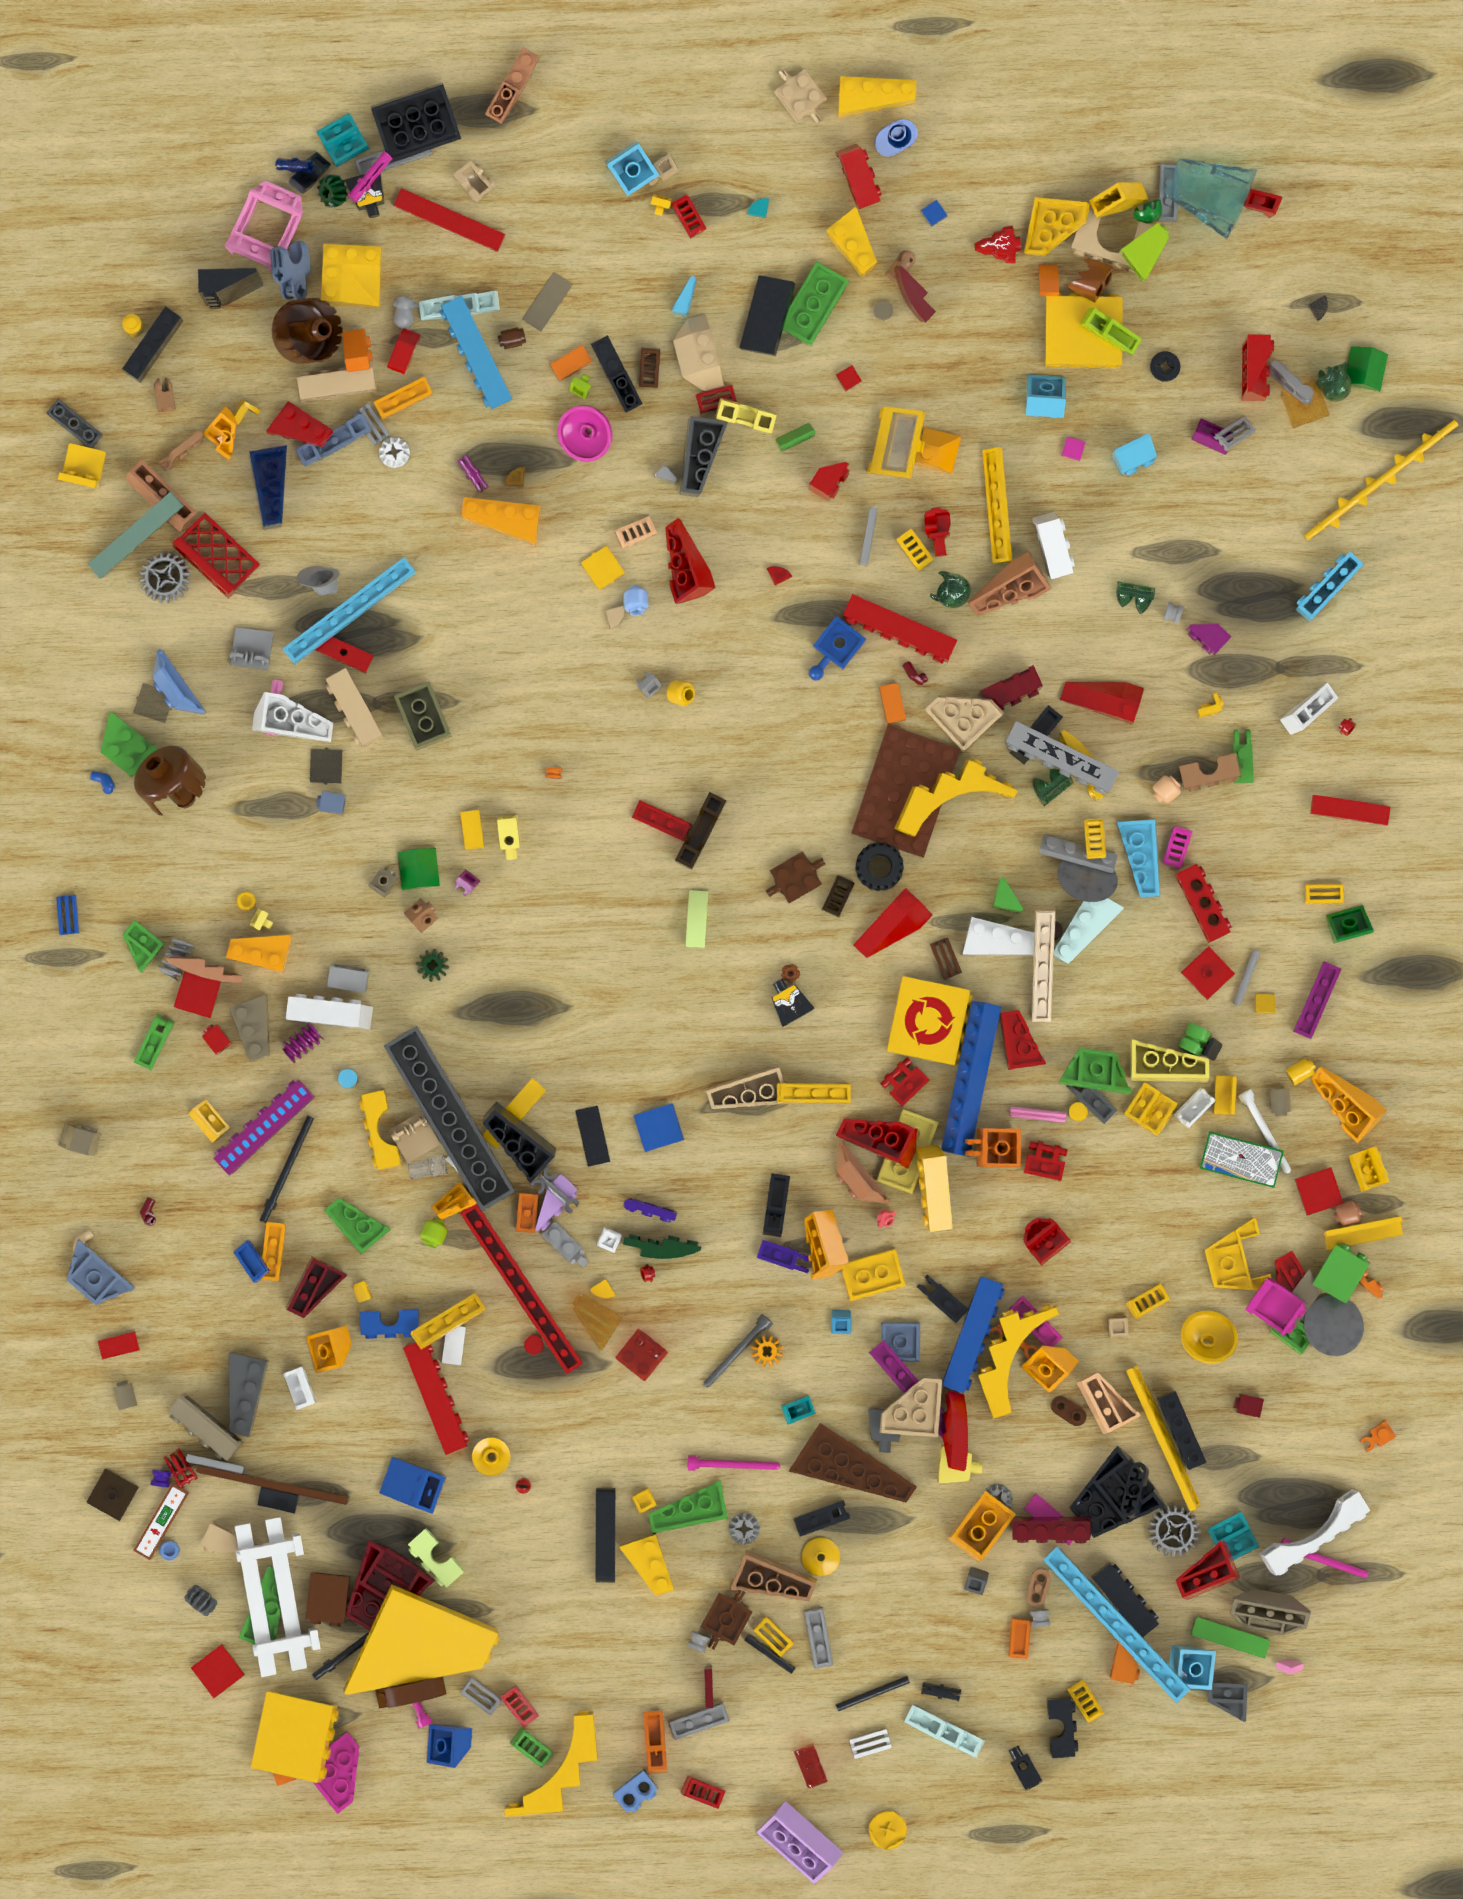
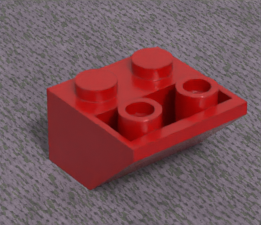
M842 462L819 468L809 483V490L826 501H829L830 498L834 499L840 488L838 486L839 483H844L850 474L848 469L849 463Z

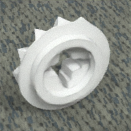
M391 437L382 443L379 456L386 466L398 468L408 461L410 450L405 441L400 438ZM392 445H394L396 450H403L397 453V460H395L393 455L387 454L392 451Z

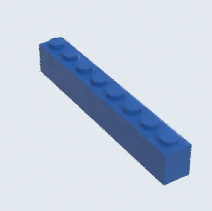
M972 1000L941 1146L943 1152L965 1156V1151L972 1149V1145L965 1143V1139H974L1001 1006Z

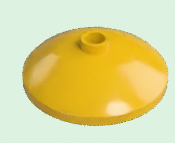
M1206 1310L1193 1313L1185 1320L1181 1328L1180 1338L1184 1349L1191 1357L1207 1364L1221 1363L1229 1359L1236 1350L1238 1344L1236 1328L1227 1317L1218 1312Z

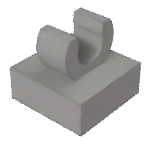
M645 672L646 678L642 682L638 679L637 686L649 699L662 685L652 673L649 675Z

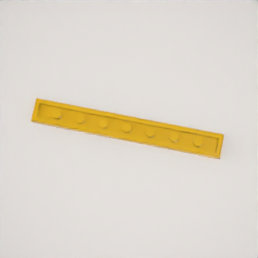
M1134 1365L1127 1369L1126 1372L1190 1512L1196 1510L1201 1506V1503L1138 1365Z

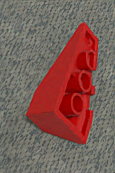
M905 888L853 946L868 958L919 930L933 914Z
M843 1119L836 1134L837 1137L907 1169L916 1153L917 1129L902 1122Z

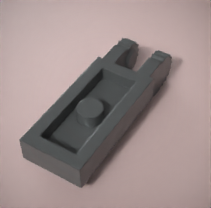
M1066 1085L1077 1096L1076 1098L1103 1124L1117 1111L1096 1089L1085 1088L1080 1093L1075 1086Z

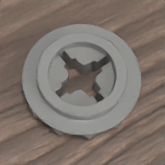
M993 1484L984 1490L992 1496H997L1002 1492L1000 1499L1010 1509L1013 1498L1007 1487L1001 1484Z
M741 1513L731 1520L729 1533L735 1542L749 1544L758 1537L760 1527L754 1516ZM743 1520H745L747 1527L753 1528V1530L746 1531L745 1537H743L742 1531L736 1530V1528L742 1527Z

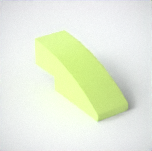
M689 890L686 947L705 948L708 891Z

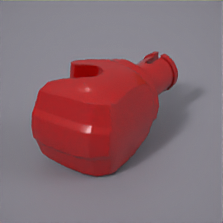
M934 507L925 512V532L927 538L934 541L935 557L947 556L945 539L950 536V513L947 509Z

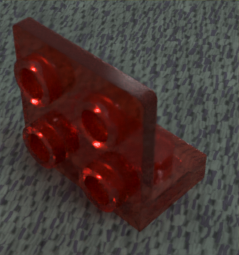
M638 1328L615 1358L640 1379L646 1381L669 1351Z

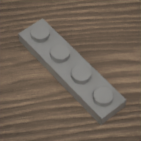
M1045 834L1043 835L1039 853L1112 874L1118 856L1117 854L1106 852V858L1087 859L1085 845Z

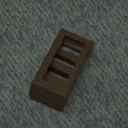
M837 875L822 911L839 918L855 883ZM838 882L849 886L848 890L838 886ZM835 889L846 893L845 896L835 893ZM834 896L843 901L842 903H839L837 901L832 900L831 897ZM832 903L838 906L839 910H836L828 906V904Z

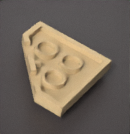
M938 696L925 709L963 752L1004 714L992 699Z
M921 1378L881 1413L879 1433L938 1438L942 1379Z

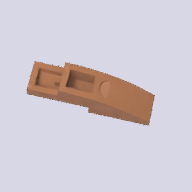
M524 47L522 48L485 115L501 124L504 122L531 78L540 56Z

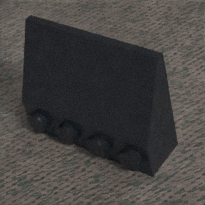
M443 83L370 106L385 152L393 158L389 163L461 139Z
M256 268L198 269V292L206 306H209L210 309H220L221 306H226L263 287V281Z

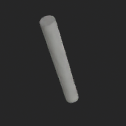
M1253 949L1233 1004L1240 1006L1260 955V952Z

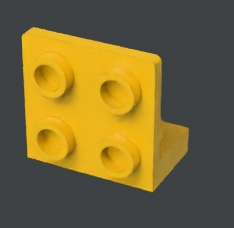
M70 443L63 472H59L58 480L99 489L106 452Z

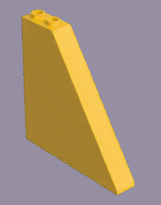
M391 1584L344 1685V1694L350 1695L482 1669L484 1664H488L492 1653L490 1651L492 1646L495 1647L499 1641L500 1636H498L497 1628Z

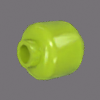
M434 1218L433 1221H426L420 1233L422 1243L431 1248L441 1246L448 1233V1229L444 1226L445 1222Z

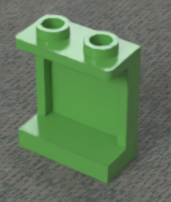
M1343 1242L1341 1244L1336 1243L1315 1278L1313 1285L1346 1304L1370 1264L1367 1260L1368 1257L1360 1252L1357 1254L1352 1252L1351 1247Z

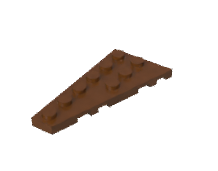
M819 1423L788 1471L907 1503L917 1487L821 1423Z

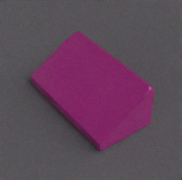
M1201 418L1192 440L1224 455L1228 452L1224 450L1223 445L1219 444L1220 441L1214 438L1215 434L1224 428ZM1230 431V432H1228L1227 434H1225L1223 437L1225 438V437H1227L1228 435L1232 434L1233 432Z

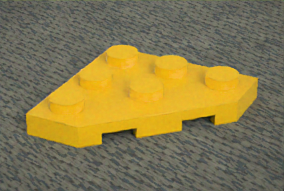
M1035 197L1024 253L1036 256L1048 254L1086 224L1090 204L1088 202Z

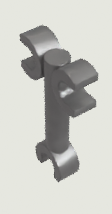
M547 1166L539 1179L532 1181L530 1187L532 1188L538 1184L541 1187L537 1193L538 1195L542 1194L546 1187L565 1204L566 1212L571 1214L573 1210L569 1207V1204L573 1203L575 1206H578L580 1203L575 1198H568L551 1182L555 1180L557 1173L553 1176H548L547 1171L550 1167Z

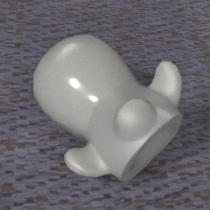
M397 297L393 301V306L397 308L394 312V323L397 327L406 329L413 324L414 319L411 309L418 308L419 305L413 302L412 297Z

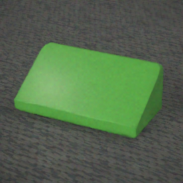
M807 423L776 438V443L780 451L783 452L814 437L815 430L810 423Z

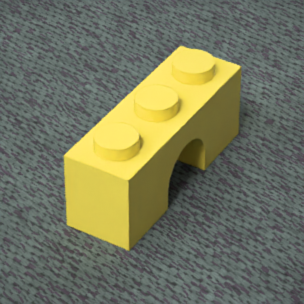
M720 398L715 414L716 419L734 424H743L771 434L777 416L774 412Z

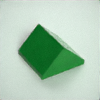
M1351 346L1343 384L1380 392L1388 354L1373 347Z
M436 848L412 849L398 852L402 890L440 886Z
M1363 905L1326 915L1334 944L1374 932Z

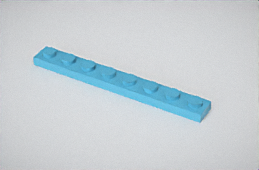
M403 557L285 646L283 651L292 663L296 665L415 575L416 571Z

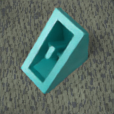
M810 1396L781 1405L788 1425L816 1414Z

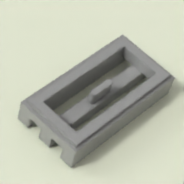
M369 403L353 413L354 417L363 413L369 426L378 437V439L374 440L370 432L366 434L374 446L390 436ZM366 410L370 412L376 423L383 431L384 435H380L376 427L373 425V423L365 413Z
M1243 416L1215 434L1214 438L1220 441L1219 444L1224 446L1225 451H1228L1254 434L1256 429ZM1242 423L1245 424L1244 426H1242L1241 428L1237 429L1236 431H1234L1232 434L1228 435L1227 437H1225V438L1223 437L1225 434H1227L1228 432H1230L1231 430H1233L1234 428H1236V427L1239 426L1240 424H1242ZM1249 428L1248 431H1246L1245 433H1243L1242 435L1228 443L1229 440H1231L1232 438L1236 437L1237 435H1239L1240 433Z
M473 1677L469 1679L460 1692L489 1715L493 1714L502 1701L499 1696ZM471 1683L475 1684L485 1693L496 1700V1703H494L486 1696H484L482 1693H480L478 1690H476L474 1687H472ZM469 1689L491 1705V1710L467 1693L466 1690Z

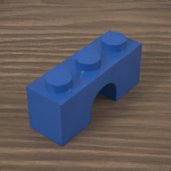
M419 1309L398 1310L399 1319L393 1326L385 1325L382 1322L381 1311L360 1312L361 1335H365L366 1339L377 1338V1335L385 1334V1338H396V1334L412 1337L411 1331L420 1327Z

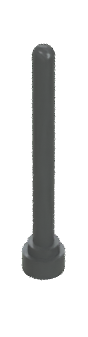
M761 1314L757 1318V1325L704 1381L705 1387H710L762 1330L765 1331L773 1325L765 1315Z

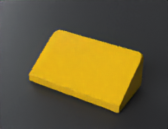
M207 1099L203 1100L189 1112V1116L212 1143L230 1129L229 1125Z

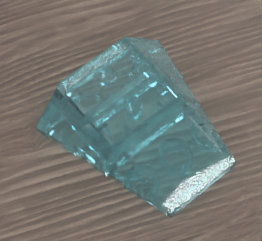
M1179 159L1164 194L1222 237L1228 239L1243 209L1257 170Z

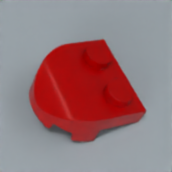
M1039 1217L1033 1219L1025 1227L1024 1243L1041 1266L1071 1243L1068 1236L1051 1218Z

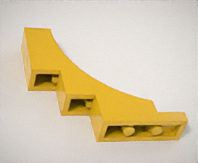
M579 1710L578 1714H574V1731L571 1746L559 1769L541 1786L524 1794L523 1805H520V1802L509 1803L508 1807L504 1809L505 1817L562 1812L564 1810L562 1788L580 1786L579 1763L598 1760L594 1712L589 1713V1710Z

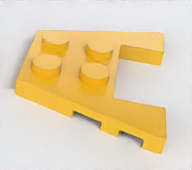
M1256 1218L1249 1220L1204 1250L1213 1287L1259 1290L1268 1276L1271 1278V1274L1251 1279L1241 1243L1242 1239L1260 1235Z

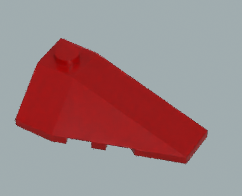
M677 518L666 526L665 529L667 550L670 552L671 562L668 563V568L672 571V580H669L670 589L675 604H681L703 597L716 587L709 567L681 519Z
M1065 682L1060 701L1133 724L1144 688L1128 682Z

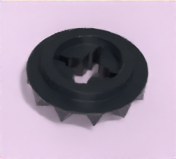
M1168 351L1157 353L1150 363V372L1155 379L1161 382L1171 381L1176 378L1181 368L1178 357ZM1167 359V365L1170 366V369H1167L1165 374H1163V368L1157 365H1163Z

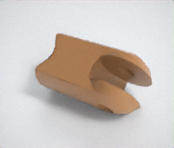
M907 250L901 251L885 275L897 283L894 271L895 266H902L908 272L915 263L914 253Z
M159 378L154 383L158 412H170L176 409L172 383L168 378H165L164 381L165 391L161 390Z

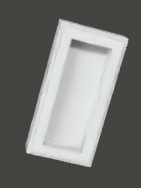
M459 1326L445 1335L442 1363L461 1365L466 1327Z

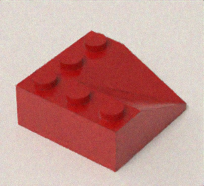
M1248 334L1242 343V401H1265L1267 396H1270V384H1267V377H1270V366H1267V360L1272 355V352H1274V340H1271V335Z

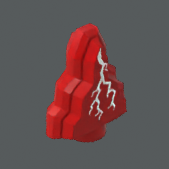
M1012 225L1003 227L1002 231L994 232L990 238L981 239L974 244L976 252L983 255H993L995 259L1015 264L1016 252H1021L1020 236L1015 237Z

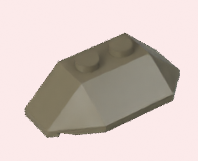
M1253 1588L1234 1597L1230 1614L1245 1628L1286 1635L1300 1629H1306L1311 1611L1291 1595Z

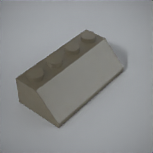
M186 1393L181 1394L168 1411L173 1421L177 1424L180 1422L186 1426L185 1431L192 1436L197 1435L201 1439L199 1442L207 1449L211 1447L216 1451L214 1455L221 1461L224 1459L226 1461L230 1460L244 1443L235 1434L230 1433L229 1429Z

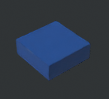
M937 200L921 210L931 227L947 217L946 212Z

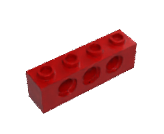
M1195 864L1176 873L1175 877L1207 942L1210 943L1231 933L1230 928L1232 926L1228 918L1223 917L1221 913L1223 908L1219 900L1215 901L1212 895L1215 892L1211 884H1207L1204 879L1206 876L1202 866L1198 867ZM1193 880L1200 882V890L1195 891L1191 888ZM1203 897L1209 900L1207 908H1203L1199 904L1200 899ZM1209 915H1215L1218 918L1216 925H1211L1208 922Z

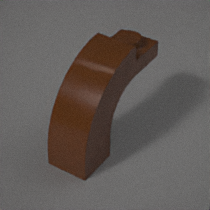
M443 1676L375 1689L379 1709L413 1704L447 1694Z

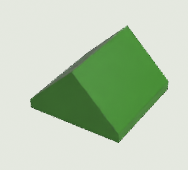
M1002 877L997 884L992 908L1019 914L1024 909L1005 878Z

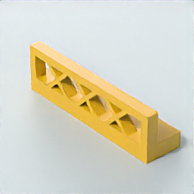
M1402 1216L1323 1231L1327 1250L1333 1249L1336 1243L1341 1244V1242L1351 1246L1403 1235L1401 1222H1403Z

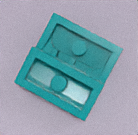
M350 113L316 131L336 167L370 149Z
M1242 1512L1207 1529L1215 1546L1220 1540L1227 1543L1233 1560L1260 1547Z

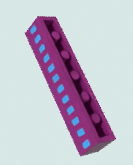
M292 1080L285 1087L287 1089L286 1092L282 1095L278 1093L271 1100L273 1104L268 1108L264 1106L257 1113L259 1117L254 1121L250 1119L243 1126L245 1130L240 1134L236 1132L229 1139L230 1143L226 1147L221 1146L215 1152L216 1156L213 1159L229 1176L315 1098L300 1080L296 1082Z

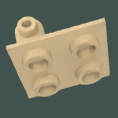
M422 1111L389 1130L392 1139L397 1144L407 1164L441 1145Z

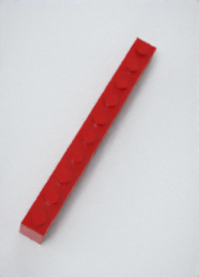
M476 1203L461 1212L460 1215L565 1373L568 1374L582 1365L583 1361L478 1204Z

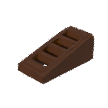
M641 347L639 387L658 388L659 348ZM645 354H655L656 358H647ZM644 362H656L655 366L644 365ZM644 370H655V374L644 373ZM643 377L655 378V380L643 381Z

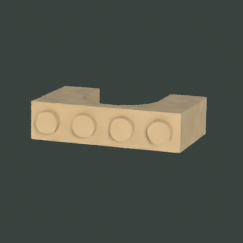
M1090 206L1087 222L1076 231L1070 251L1074 252L1073 255L1084 258L1087 256L1095 261L1109 263L1115 269H1121L1122 267L1128 269L1129 273L1135 274L1120 252H1109L1100 245L1097 239V228L1101 217L1096 218L1092 206ZM1139 222L1134 240L1153 225Z

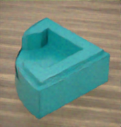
M769 198L755 201L748 209L747 215L766 218Z

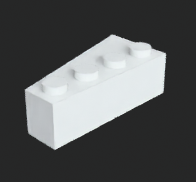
M972 917L962 955L1034 956V933Z
M295 994V997L288 996L287 1020L371 1029L373 1007L362 1005L359 1000L350 999L349 1003H344L341 998H331V1001H326L323 996H313V999L306 998L307 995Z

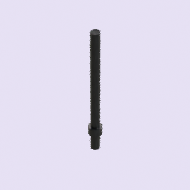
M307 1115L271 1196L264 1204L265 1209L259 1219L264 1223L268 1221L272 1210H275L277 1206L276 1201L312 1125L313 1117Z
M369 1632L332 1660L328 1659L324 1662V1665L312 1674L314 1679L318 1680L327 1672H332L336 1669V1665L361 1648Z

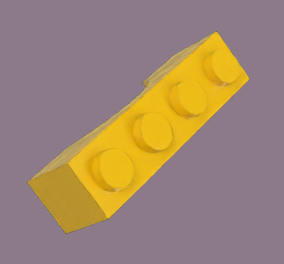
M385 1090L361 1095L362 1099L359 1100L361 1111L365 1110L366 1114L363 1122L365 1129H369L371 1136L367 1137L370 1149L373 1148L375 1155L372 1156L374 1167H378V1170L402 1165L398 1146L386 1143L378 1131V1123L381 1116L389 1110Z

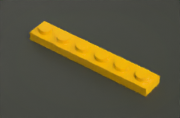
M1002 447L982 450L992 563L999 564L1012 561L1003 453Z

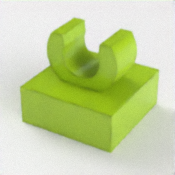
M583 373L580 379L574 377L569 391L586 400L591 385L588 384L590 376Z

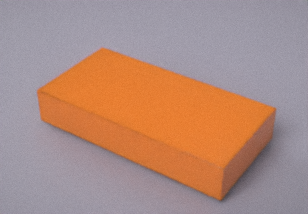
M583 345L551 363L550 366L559 381H562L590 364L592 360Z
M898 683L879 686L887 724L905 721L906 717Z
M1011 1618L1008 1657L1028 1659L1030 1619Z

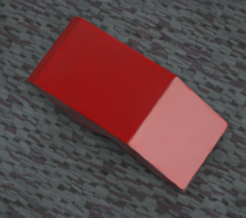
M403 329L396 341L387 368L405 375L421 335Z

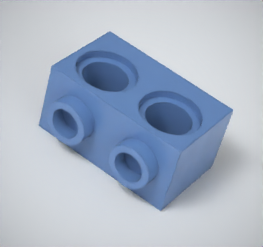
M643 1769L613 1792V1796L626 1813L629 1811L634 1813L642 1806L640 1803L643 1800L647 1799L649 1801L657 1795L655 1791L658 1790V1787ZM647 1782L650 1788L648 1791H641L639 1784ZM626 1794H632L635 1800L632 1803H626L623 1797Z

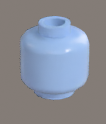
M634 585L624 592V608L631 615H641L648 609V593L645 589Z

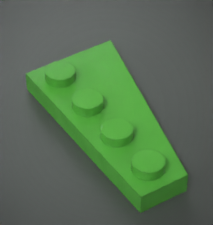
M721 1480L648 1514L652 1534L728 1519Z
M267 1565L261 1580V1588L270 1639L275 1640L278 1633L281 1608L274 1568ZM249 1611L239 1639L255 1644Z

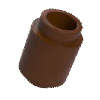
M516 327L500 331L501 335H498L500 347L504 346L505 350L519 347L526 343L523 328L518 329Z

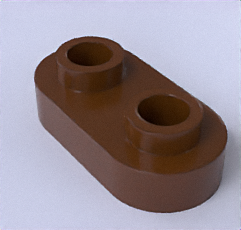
M1057 1396L1052 1400L1051 1410L1056 1415L1073 1426L1084 1424L1087 1416L1081 1407L1063 1396ZM1060 1402L1064 1403L1062 1410L1057 1408V1404ZM1075 1413L1080 1414L1079 1420L1073 1418Z

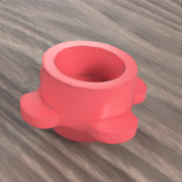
M887 1209L882 1210L877 1216V1226L881 1228L892 1225L896 1212H890Z

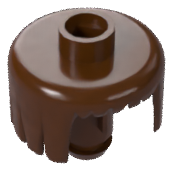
M320 298L297 299L287 302L277 311L272 323V339L276 349L285 359L296 364L318 363L329 359L338 350L339 347L336 345L341 343L342 336L337 335L343 333V328L337 325H340L342 321L340 316L334 315L337 313V310L329 306V302L322 301Z
M165 746L152 752L140 764L134 777V788L142 800L157 815L163 816L154 802L161 801V798L166 799L168 796L178 807L189 808L194 804L196 797L200 798L202 796L206 775L200 765L186 750L179 746Z

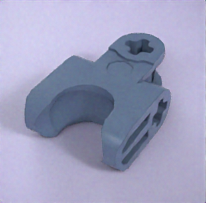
M303 241L292 243L289 248L290 256L288 250L284 247L277 246L272 248L270 251L273 279L280 284L281 296L285 300L293 298L296 300L305 299L307 296L305 277L311 272L307 244Z

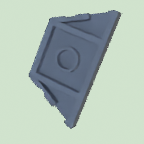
M80 1239L77 1240L67 1281L92 1303L97 1305L105 1300L115 1298L120 1294L135 1289L129 1281Z

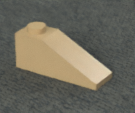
M213 1522L210 1523L200 1543L204 1546L203 1550L211 1554L214 1551L217 1553H235L236 1550H239L236 1533Z

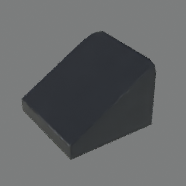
M1210 1038L1202 1052V1056L1215 1061L1222 1048V1043L1214 1038Z

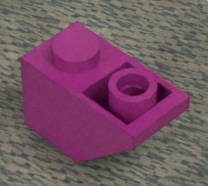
M1192 624L1186 629L1189 632L1188 636L1195 642L1198 640L1203 645L1202 649L1209 655L1211 653L1215 655L1232 637L1219 624Z

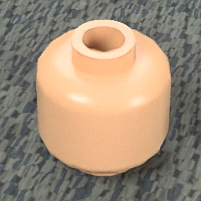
M1164 775L1153 785V790L1155 791L1153 796L1160 803L1164 801L1170 804L1180 795L1181 785L1171 775L1169 777Z

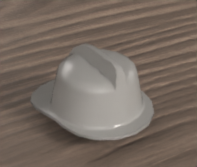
M313 566L300 571L297 575V582L311 587L318 595L336 594L338 592L337 579L340 574L337 569Z

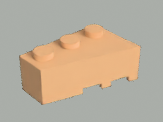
M1099 1373L1091 1374L1076 1382L1103 1434H1107L1141 1416Z

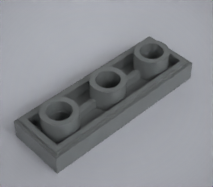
M59 399L46 413L88 448H93L103 436V434ZM77 421V426L72 427V422Z

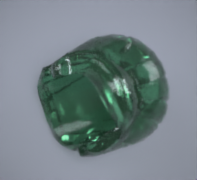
M1344 362L1334 367H1326L1327 374L1323 370H1319L1318 379L1315 384L1322 390V394L1327 400L1339 402L1346 399L1351 392V378L1346 370V367H1349V363Z
M939 571L938 574L943 576L944 581L938 587L936 595L930 593V597L948 608L956 609L963 606L968 601L971 593V586L968 580L960 574Z

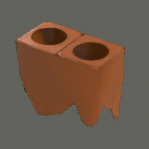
M1084 259L1088 264L1089 270L1078 272L1083 279L1071 282L1068 287L1080 296L1095 303L1112 279L1113 266L1095 260Z

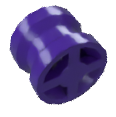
M153 1469L152 1474L154 1476L150 1485L170 1487L168 1480L172 1472Z

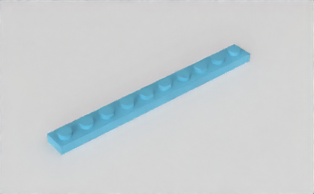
M1058 1546L1043 1559L1176 1703L1191 1690Z

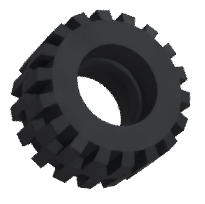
M885 842L869 844L861 850L857 857L855 867L857 877L870 890H888L895 886L902 876L904 870L903 858L893 845ZM882 855L890 861L891 870L887 876L877 878L869 872L868 863L874 856Z

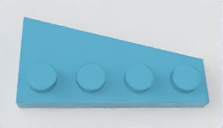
M1156 820L1117 822L1140 897L1160 896Z

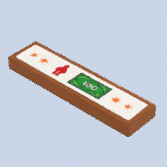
M174 1483L171 1484L133 1551L151 1560L189 1492L181 1489Z

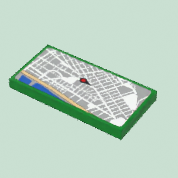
M1209 1131L1200 1169L1275 1188L1284 1150Z

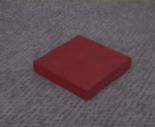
M705 1666V1707L713 1708L712 1666Z

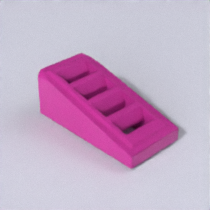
M1177 826L1173 827L1162 864L1181 869L1193 831ZM1176 833L1184 835L1186 839L1176 837L1175 835ZM1177 841L1180 843H1184V846L1182 847L1173 844V842ZM1171 848L1182 852L1181 854L1171 852ZM1169 855L1180 858L1179 862L1168 859Z

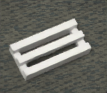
M886 1729L849 1740L855 1759L892 1748ZM884 1734V1738L864 1743L858 1746H855L854 1744L856 1742ZM879 1743H887V1745H883L860 1753H857L856 1751Z

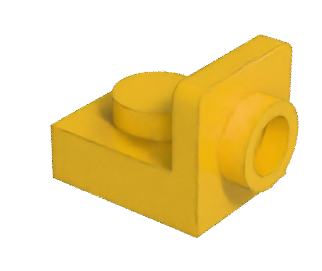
M1217 692L1212 694L1214 705H1211V703L1200 705L1201 709L1196 711L1198 719L1222 712L1224 703L1222 697H1218Z

